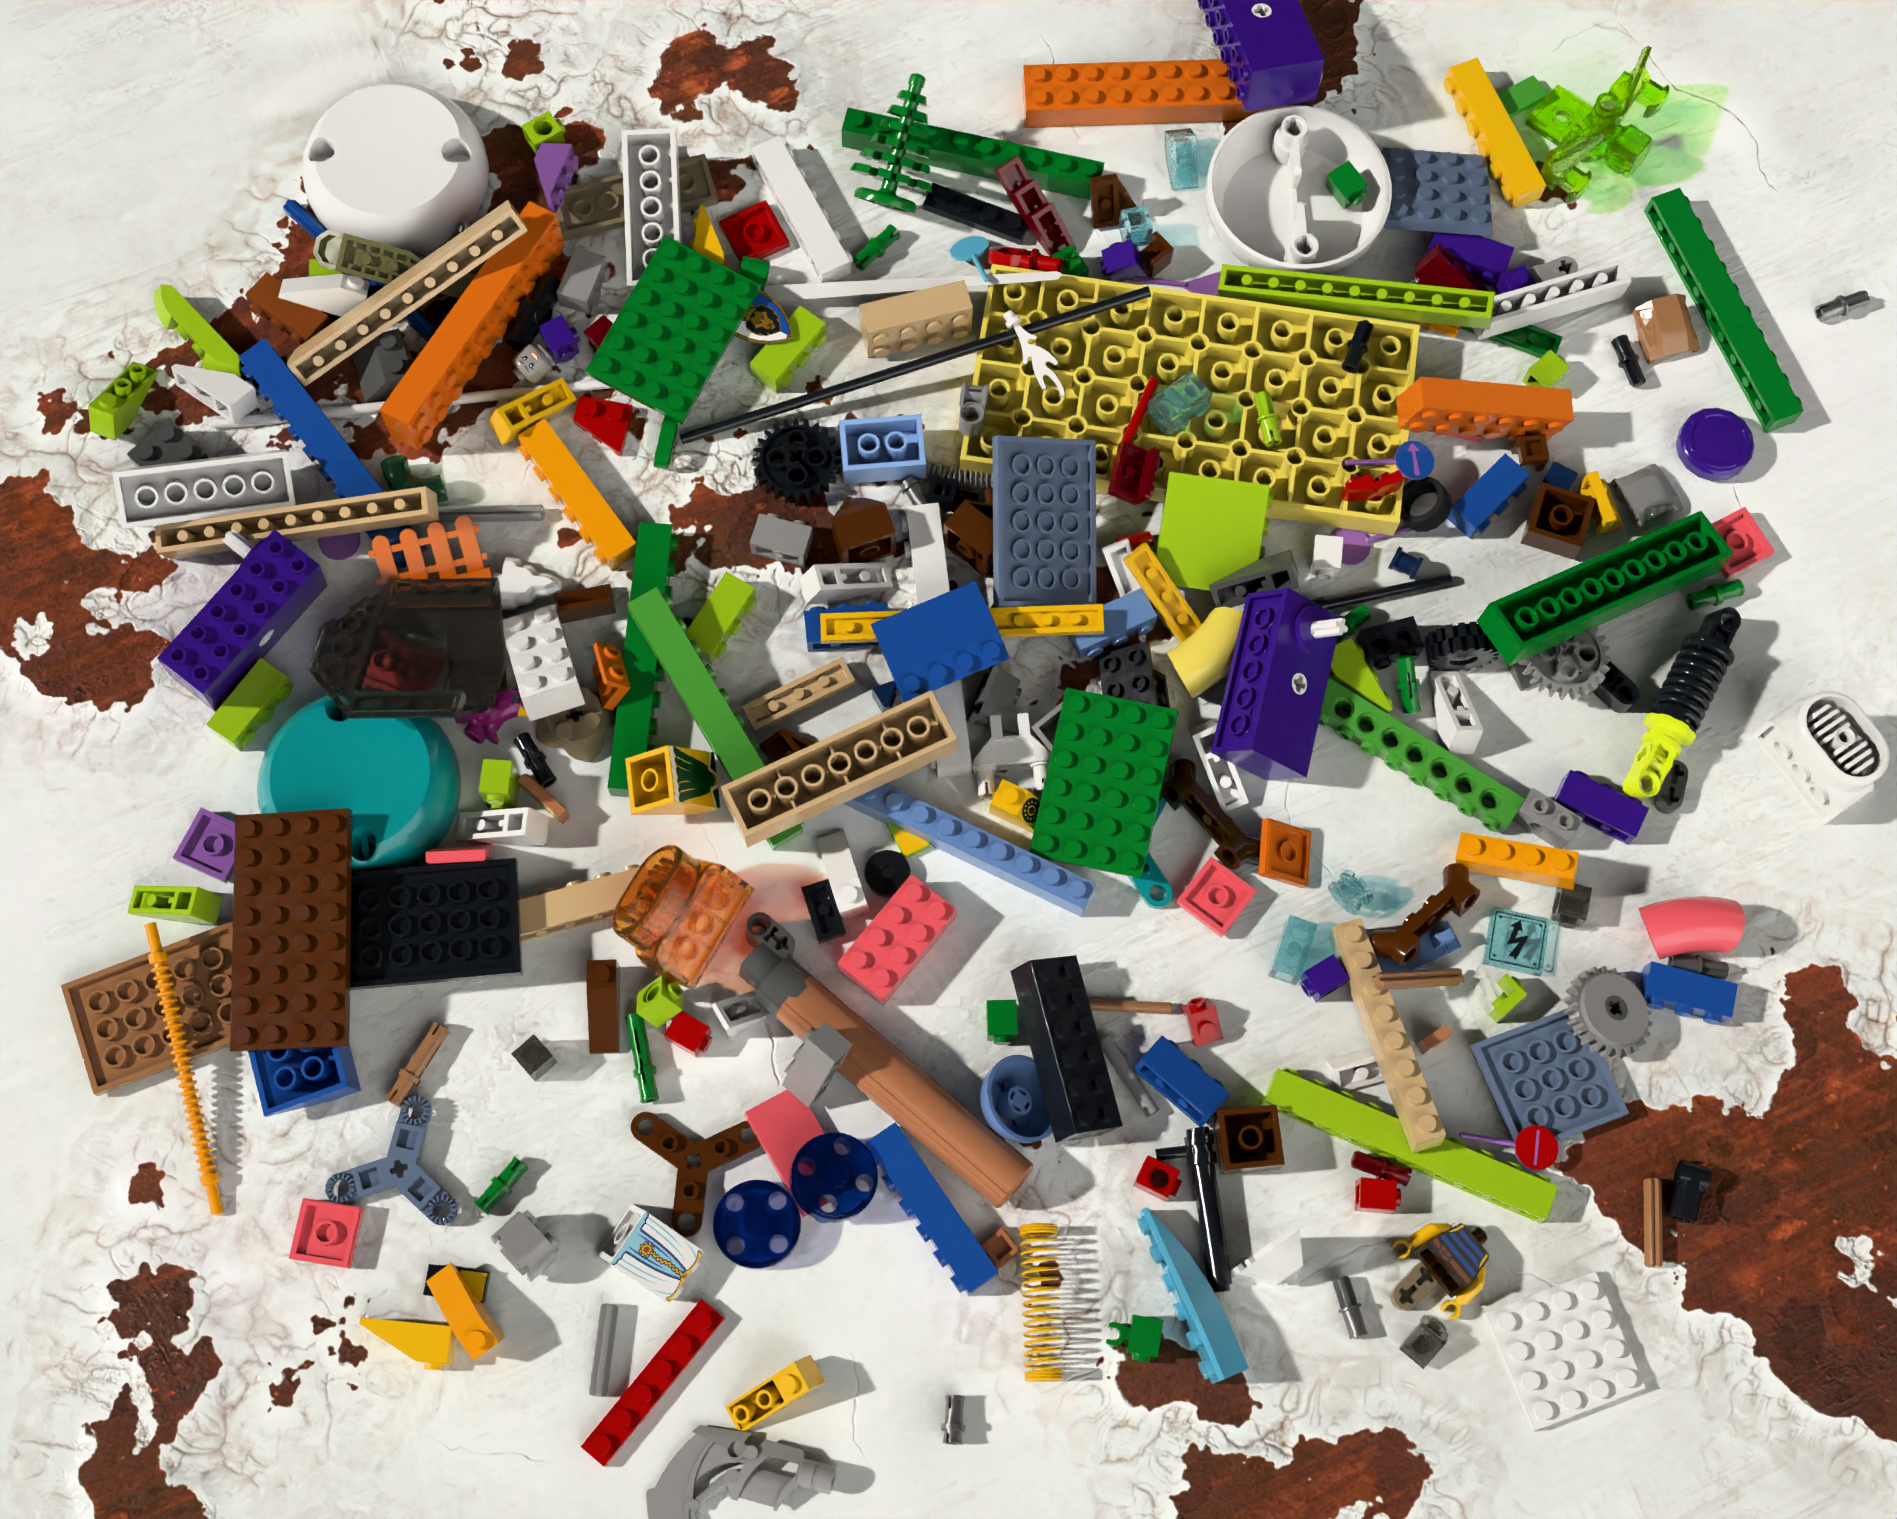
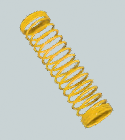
M1031 1223L1019 1226V1236L1031 1239L1020 1243L1021 1247L1031 1249L1020 1253L1021 1257L1031 1259L1020 1264L1024 1268L1031 1269L1021 1273L1022 1277L1031 1279L1022 1282L1021 1286L1032 1289L1022 1292L1021 1295L1025 1298L1033 1299L1022 1303L1023 1307L1033 1309L1023 1312L1022 1316L1034 1319L1025 1321L1022 1325L1027 1328L1036 1329L1026 1331L1022 1335L1027 1338L1037 1339L1024 1342L1023 1346L1039 1349L1027 1351L1023 1356L1041 1359L1025 1362L1024 1366L1032 1369H1043L1025 1371L1024 1381L1026 1382L1061 1381L1063 1379V1369L1061 1367L1029 1365L1061 1361V1357L1028 1355L1062 1350L1061 1347L1027 1345L1062 1339L1061 1337L1027 1335L1062 1329L1061 1327L1027 1325L1061 1319L1060 1317L1027 1315L1034 1312L1060 1310V1307L1026 1305L1028 1303L1060 1299V1297L1026 1295L1033 1292L1060 1289L1059 1287L1025 1285L1032 1282L1060 1279L1059 1277L1024 1275L1032 1272L1059 1269L1058 1267L1024 1265L1032 1262L1059 1259L1058 1257L1024 1255L1031 1252L1059 1249L1058 1247L1023 1245L1032 1242L1058 1240L1057 1237H1031L1057 1234L1058 1225L1052 1223Z

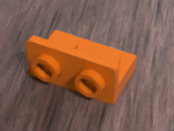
M596 641L593 647L597 660L592 668L603 708L613 710L631 687L620 648L612 644Z

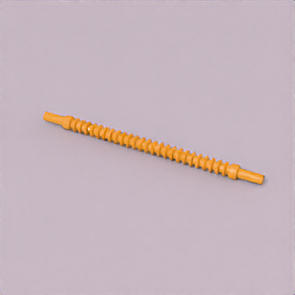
M148 923L144 925L151 953L148 955L150 965H154L151 972L156 973L153 980L158 982L155 988L160 990L157 997H161L162 1001L159 1002V1005L164 1007L161 1013L166 1015L163 1018V1022H167L165 1030H169V1034L166 1037L171 1038V1042L168 1045L173 1047V1051L170 1054L175 1055V1059L172 1062L176 1063L177 1067L174 1071L179 1072L176 1079L181 1081L178 1087L183 1089L180 1096H184L185 1100L182 1104L187 1106L184 1113H188L189 1117L186 1118V1121L191 1123L188 1129L193 1131L190 1138L195 1140L192 1146H196L197 1150L194 1151V1155H198L196 1163H200L198 1172H202V1175L199 1177L201 1186H205L211 1215H216L224 1212L217 1184L220 1181L218 1172H214V1168L217 1165L213 1164L212 1160L215 1156L210 1155V1151L213 1148L208 1147L211 1139L206 1138L209 1131L204 1130V1126L207 1123L203 1122L202 1118L205 1117V1114L200 1113L203 1106L198 1104V1101L201 1100L200 1097L196 1096L199 1089H195L194 1085L197 1084V1081L192 1079L195 1073L190 1070L193 1064H189L188 1060L191 1059V1056H187L189 1048L185 1047V1043L188 1040L183 1039V1035L186 1032L181 1031V1027L184 1024L179 1022V1019L182 1015L177 1014V1010L180 1007L175 1005L178 999L173 997L176 990L171 989L174 982L169 980L172 974L167 972L170 968V965H166L168 955L162 949L157 923Z

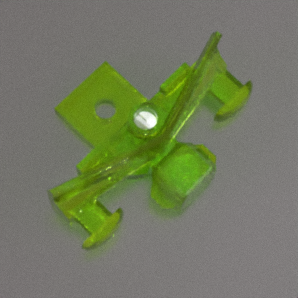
M1650 46L1642 49L1637 64L1630 73L1624 71L1610 86L1608 93H1602L1598 96L1594 107H1591L1560 85H1557L1527 117L1525 124L1558 146L1547 153L1540 174L1547 188L1553 191L1558 186L1568 193L1565 203L1571 204L1579 200L1591 183L1592 172L1589 170L1587 173H1584L1577 168L1576 165L1579 162H1594L1604 158L1608 168L1624 178H1629L1648 155L1653 143L1652 138L1634 125L1622 126L1621 122L1635 101L1646 107L1643 117L1649 118L1659 112L1668 99L1669 85L1667 84L1665 87H1662L1650 79V74L1646 69L1645 64L1652 49ZM1564 115L1568 118V121H1559L1556 116Z

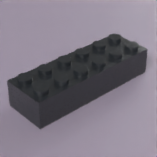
M1077 956L1029 960L1011 970L1013 984L1055 1142L1100 1136L1122 1127L1123 1124Z

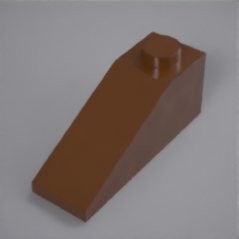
M616 959L587 960L586 990L590 1054L620 1053V965Z

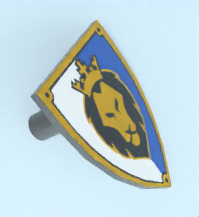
M762 290L759 291L734 335L747 342L757 344H778L793 339L790 322L785 311L776 300Z

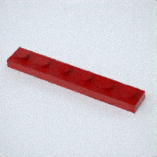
M700 1299L580 1447L603 1467H606L723 1323L725 1318L704 1300Z

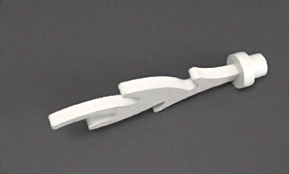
M1012 309L1007 311L1003 315L1007 321L1005 325L1008 329L1013 327L1019 338L1023 353V364L1026 365L1028 358H1032L1033 371L1042 390L1046 389L1043 381V376L1046 375L1056 384L1061 397H1064L1065 392L1059 379L1046 366V362L1057 366V360L1045 349L1028 344L1029 340L1035 341L1036 336L1028 333L1018 324L1022 320L1019 315H1015Z

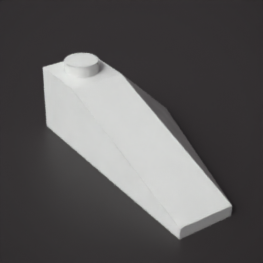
M1295 1225L1231 1270V1276L1269 1285H1276L1282 1281L1286 1286L1300 1276L1297 1270L1303 1266L1299 1228Z

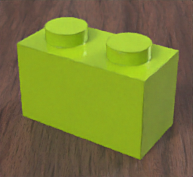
M483 759L479 794L491 810L517 808L520 784L517 780L520 778V775L512 761Z

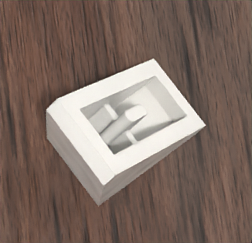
M754 990L715 1002L712 1005L713 1011L728 1038L733 1037L768 1016L765 1008L754 1000L756 993Z

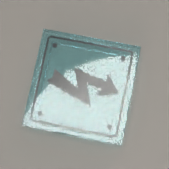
M1492 907L1482 964L1541 976L1550 919Z

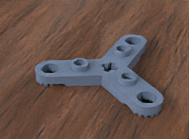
M413 1095L404 1100V1103L401 1105L387 1157L332 1175L325 1185V1193L331 1201L338 1204H347L397 1188L431 1222L438 1226H447L457 1218L459 1212L458 1204L418 1165L432 1116V1106L424 1097ZM415 1103H421L424 1107L423 1115L418 1119H412L408 1114L409 1108ZM398 1162L408 1166V1169L403 1171L404 1176L401 1178L399 1175L392 1173V1170L397 1168L396 1163ZM346 1180L350 1187L349 1192L343 1197L336 1196L334 1194L335 1184L338 1181ZM441 1202H447L451 1208L449 1216L438 1219L435 1216V1207Z

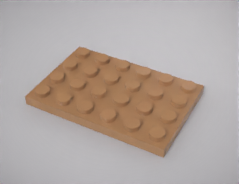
M232 921L162 947L163 951H166L168 955L166 965H170V968L167 972L172 974L169 980L174 982L171 989L176 990V993L173 994V997L178 999L175 1005L180 1007L177 1010V1014L182 1015L179 1019V1022L184 1024L181 1027V1031L186 1032L183 1035V1039L188 1040L185 1043V1047L189 1048L187 1056H191V1059L188 1061L230 1046ZM150 952L61 985L92 1091L96 1096L177 1066L176 1063L172 1062L175 1059V1055L170 1054L173 1051V1047L168 1045L171 1042V1038L166 1037L169 1034V1030H165L167 1022H163V1018L166 1015L161 1013L164 1007L159 1005L162 999L157 997L160 990L155 988L158 982L153 980L156 973L151 972L154 965L149 964L148 955L151 954Z

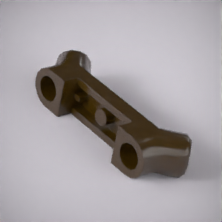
M1184 758L1174 761L1169 767V778L1163 782L1161 794L1165 801L1175 811L1183 806L1219 845L1214 854L1227 868L1236 870L1244 863L1259 865L1261 838L1245 835L1236 826L1232 818L1226 815L1215 803L1214 799L1196 782V765L1193 761Z

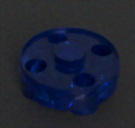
M825 1133L809 1140L796 1154L789 1169L790 1188L797 1204L820 1223L843 1222L859 1215L871 1202L877 1189L878 1169L872 1153L860 1140L844 1133ZM834 1144L844 1145L848 1153L846 1155L838 1154L835 1151ZM798 1165H808L811 1168L812 1174H801L798 1170ZM856 1181H865L869 1186V1191L863 1192L859 1190L856 1186ZM826 1200L830 1202L833 1206V1212H824L820 1208V1201Z
M766 1180L745 1181L731 1188L718 1203L713 1218L714 1237L723 1254L736 1265L752 1270L771 1268L787 1259L796 1247L801 1233L800 1212L793 1197L778 1184ZM778 1194L783 1195L787 1200L786 1205L779 1210L771 1208L770 1200L772 1197ZM732 1197L742 1198L744 1204L739 1211L733 1212L728 1209V1201ZM779 1237L786 1239L788 1245L784 1252L775 1253L771 1250V1243L774 1239ZM736 1239L742 1240L745 1245L743 1252L739 1255L730 1254L728 1250L729 1244Z

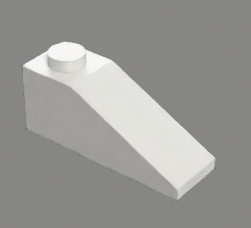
M346 274L283 279L278 298L342 317L366 300L370 282L363 280L361 277Z
M174 364L171 367L178 387L233 424H237L259 406L255 386L250 381H244L235 374Z
M886 562L814 564L799 579L806 604L834 603L890 590L893 587Z
M1458 670L1431 671L1430 678L1438 731L1445 749L1452 754H1474L1484 729Z
M1213 719L1190 728L1188 731L1220 808L1227 812L1245 805L1249 801L1235 765L1211 753L1217 728V722Z
M530 807L459 813L456 841L514 846L544 845L547 841L549 816Z
M844 830L817 838L830 886L842 919L870 911Z

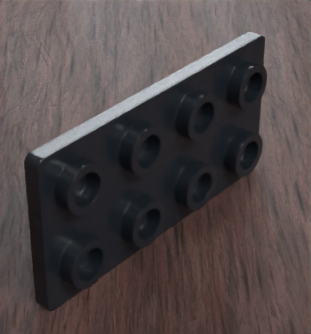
M1141 642L1098 656L1103 695L1170 708L1166 675L1153 669L1151 649L1148 642Z

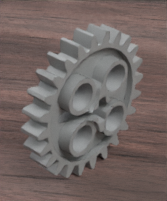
M1595 627L1544 650L1549 656H1545L1540 652L1518 663L1520 665H1527L1523 675L1531 674L1533 676L1529 682L1530 684L1540 683L1539 692L1547 688L1549 689V697H1552L1555 692H1559L1560 700H1563L1567 694H1569L1572 700H1575L1579 694L1585 697L1590 691H1595L1599 686L1598 684L1605 680L1604 675L1610 669L1607 664L1611 657L1604 654L1610 647L1601 645L1606 637H1597L1595 633L1599 628ZM1579 654L1584 655L1588 661L1583 660ZM1560 670L1566 672L1568 677L1563 676Z

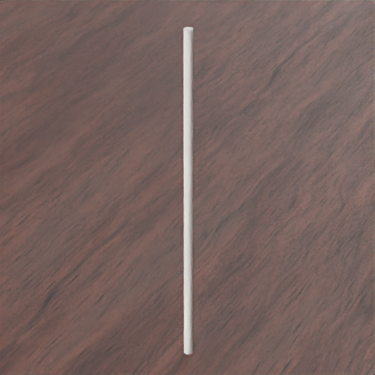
M595 379L566 382L572 393L612 389ZM547 384L462 393L460 398L453 401L451 405L516 399ZM385 401L320 409L327 418L380 413L379 410ZM275 413L248 415L237 424H233L226 418L215 419L216 430L278 424L287 423V420L285 419L281 422Z

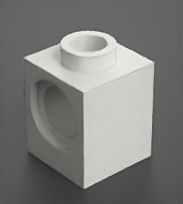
M1315 535L1311 575H1315L1323 580L1339 577L1343 537Z

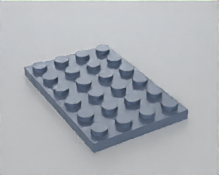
M992 436L994 607L1097 604L1096 440Z

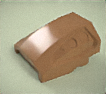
M1675 293L1652 299L1636 307L1632 314L1636 323L1639 343L1648 364L1654 363L1655 360L1680 353L1699 351V340L1685 303V295Z

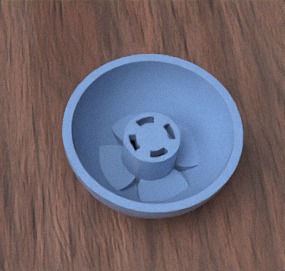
M1011 1055L997 1062L985 1076L980 1092L981 1109L987 1123L997 1134L1013 1142L1032 1143L1045 1139L1053 1131L1034 1059L1024 1055Z

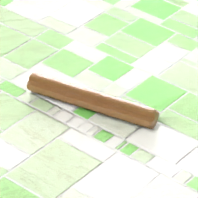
M1459 968L1378 972L1376 976H1372L1374 988L1377 990L1456 986L1460 982H1464L1465 979L1462 975V970Z

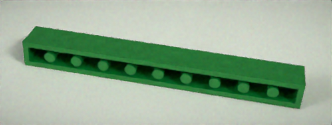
M848 107L841 129L842 147L862 151L863 148H869L878 152L891 153V149L882 147L879 144H873L868 140L873 133L895 138L896 133L880 128L878 124L882 119L899 122L900 118ZM914 122L913 126L928 131L929 141L910 138L909 142L928 148L930 158L905 154V158L920 164L923 163L933 167L998 181L999 179L994 170L1014 156H1019L1030 178L1036 179L1041 190L1091 200L1090 177L1102 176L1105 163Z
M1680 187L1652 197L1644 212L1765 433L1794 423L1804 411L1802 402L1798 396H1795L1787 375L1782 372L1777 363L1775 353L1769 349L1764 340L1762 330L1757 327L1752 318L1750 308L1744 304L1737 285L1730 279L1725 263L1720 261L1715 252L1713 242L1705 234L1701 220L1695 216L1690 200L1687 196H1684Z
M639 522L630 601L657 587L661 594L665 592L672 602L673 586H669L670 577H675L676 561L672 560L673 551H678L679 535L674 533L672 524ZM628 611L623 663L631 688L617 704L607 787L611 796L629 797L625 759L655 749V745H651L652 735H657L658 718H654L655 708H660L661 692L657 691L658 682H663L664 669Z

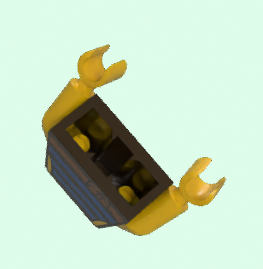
M1430 1223L1412 1233L1409 1240H1397L1393 1244L1392 1249L1399 1244H1403L1407 1248V1253L1399 1256L1398 1259L1408 1257L1411 1249L1416 1247L1415 1255L1450 1298L1456 1296L1453 1301L1446 1300L1440 1306V1311H1444L1448 1305H1454L1455 1312L1449 1319L1458 1318L1461 1313L1460 1307L1463 1304L1467 1305L1483 1289L1486 1275L1485 1263L1489 1259V1254L1482 1246L1487 1241V1234L1483 1229L1474 1227L1469 1231L1462 1223L1455 1227L1449 1223Z

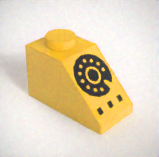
M1002 779L990 803L989 813L1033 833L1040 800L1028 790Z

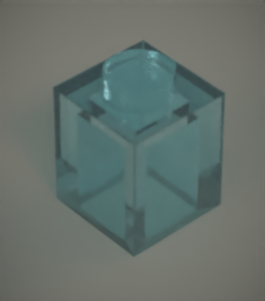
M1147 205L1121 210L1118 228L1122 242L1131 239L1137 247L1150 244L1153 226Z

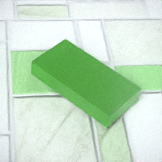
M1534 75L1497 94L1510 118L1546 100L1548 96Z

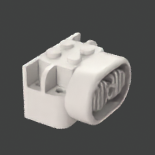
M1824 691L1812 696H1806L1767 721L1753 734L1756 741L1823 825L1876 790L1881 784L1882 775L1889 763V747L1882 733L1853 699L1839 692Z

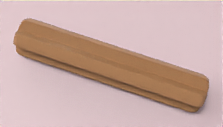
M1646 1178L1643 1181L1644 1264L1649 1268H1660L1663 1265L1662 1182L1657 1178Z

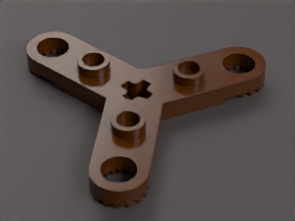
M641 1112L633 1118L631 1122L633 1136L678 1169L672 1227L681 1236L686 1238L693 1237L702 1228L708 1172L757 1150L761 1146L758 1139L752 1144H745L741 1141V1132L746 1128H751L748 1121H743L695 1144L653 1113ZM645 1119L651 1120L654 1123L653 1132L647 1136L641 1135L638 1132V1125ZM699 1154V1161L702 1165L699 1168L694 1166L692 1169H689L687 1157L689 1155L695 1157ZM690 1213L695 1216L696 1224L692 1229L683 1230L680 1228L679 1220L683 1214Z

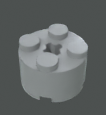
M526 1210L524 1213L517 1212L490 1238L494 1244L500 1240L499 1244L503 1247L500 1252L522 1276L528 1272L527 1280L532 1282L559 1257L557 1253L559 1251V1243L549 1232L543 1235L537 1225L539 1224L537 1219Z

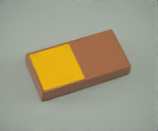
M524 773L517 780L521 788L559 822L564 824L570 818L567 808L528 774Z

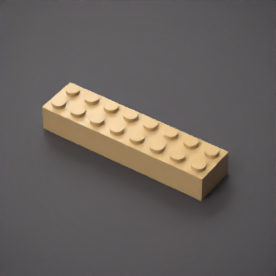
M931 690L727 783L720 788L723 799L748 848L957 751V737Z

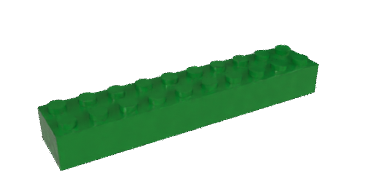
M1699 511L1489 603L1478 618L1477 623L1507 665L1511 666L1718 572L1734 553L1704 513Z

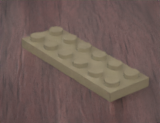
M705 154L680 159L681 213L699 209L700 205H704V207L717 205L718 198ZM623 173L571 185L570 188H567L563 205L559 207L557 212L564 241L625 227Z

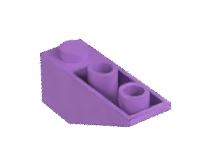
M541 143L534 161L549 210L557 214L559 207L563 205L566 190L571 186L572 176L578 170V157L574 155L572 144Z

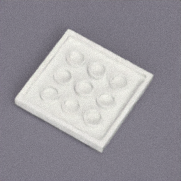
M1596 1271L1483 1313L1531 1431L1539 1430L1646 1388Z

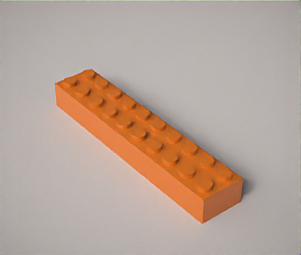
M1221 59L1023 65L1022 90L1025 128L1242 121L1255 113L1270 109L1245 111L1242 101L1237 99L1234 82L1231 83L1229 80L1228 68L1226 64L1222 63Z
M531 201L525 206L520 216L524 220L528 231L487 259L379 411L391 437L418 451L424 443L430 440L438 422H442L445 419L450 405L453 401L460 398L467 381L474 378L479 364L490 355L496 340L505 334L508 323L513 317L517 316L523 299L531 296L537 282L543 274L546 275L554 258L562 253L565 244L557 214Z

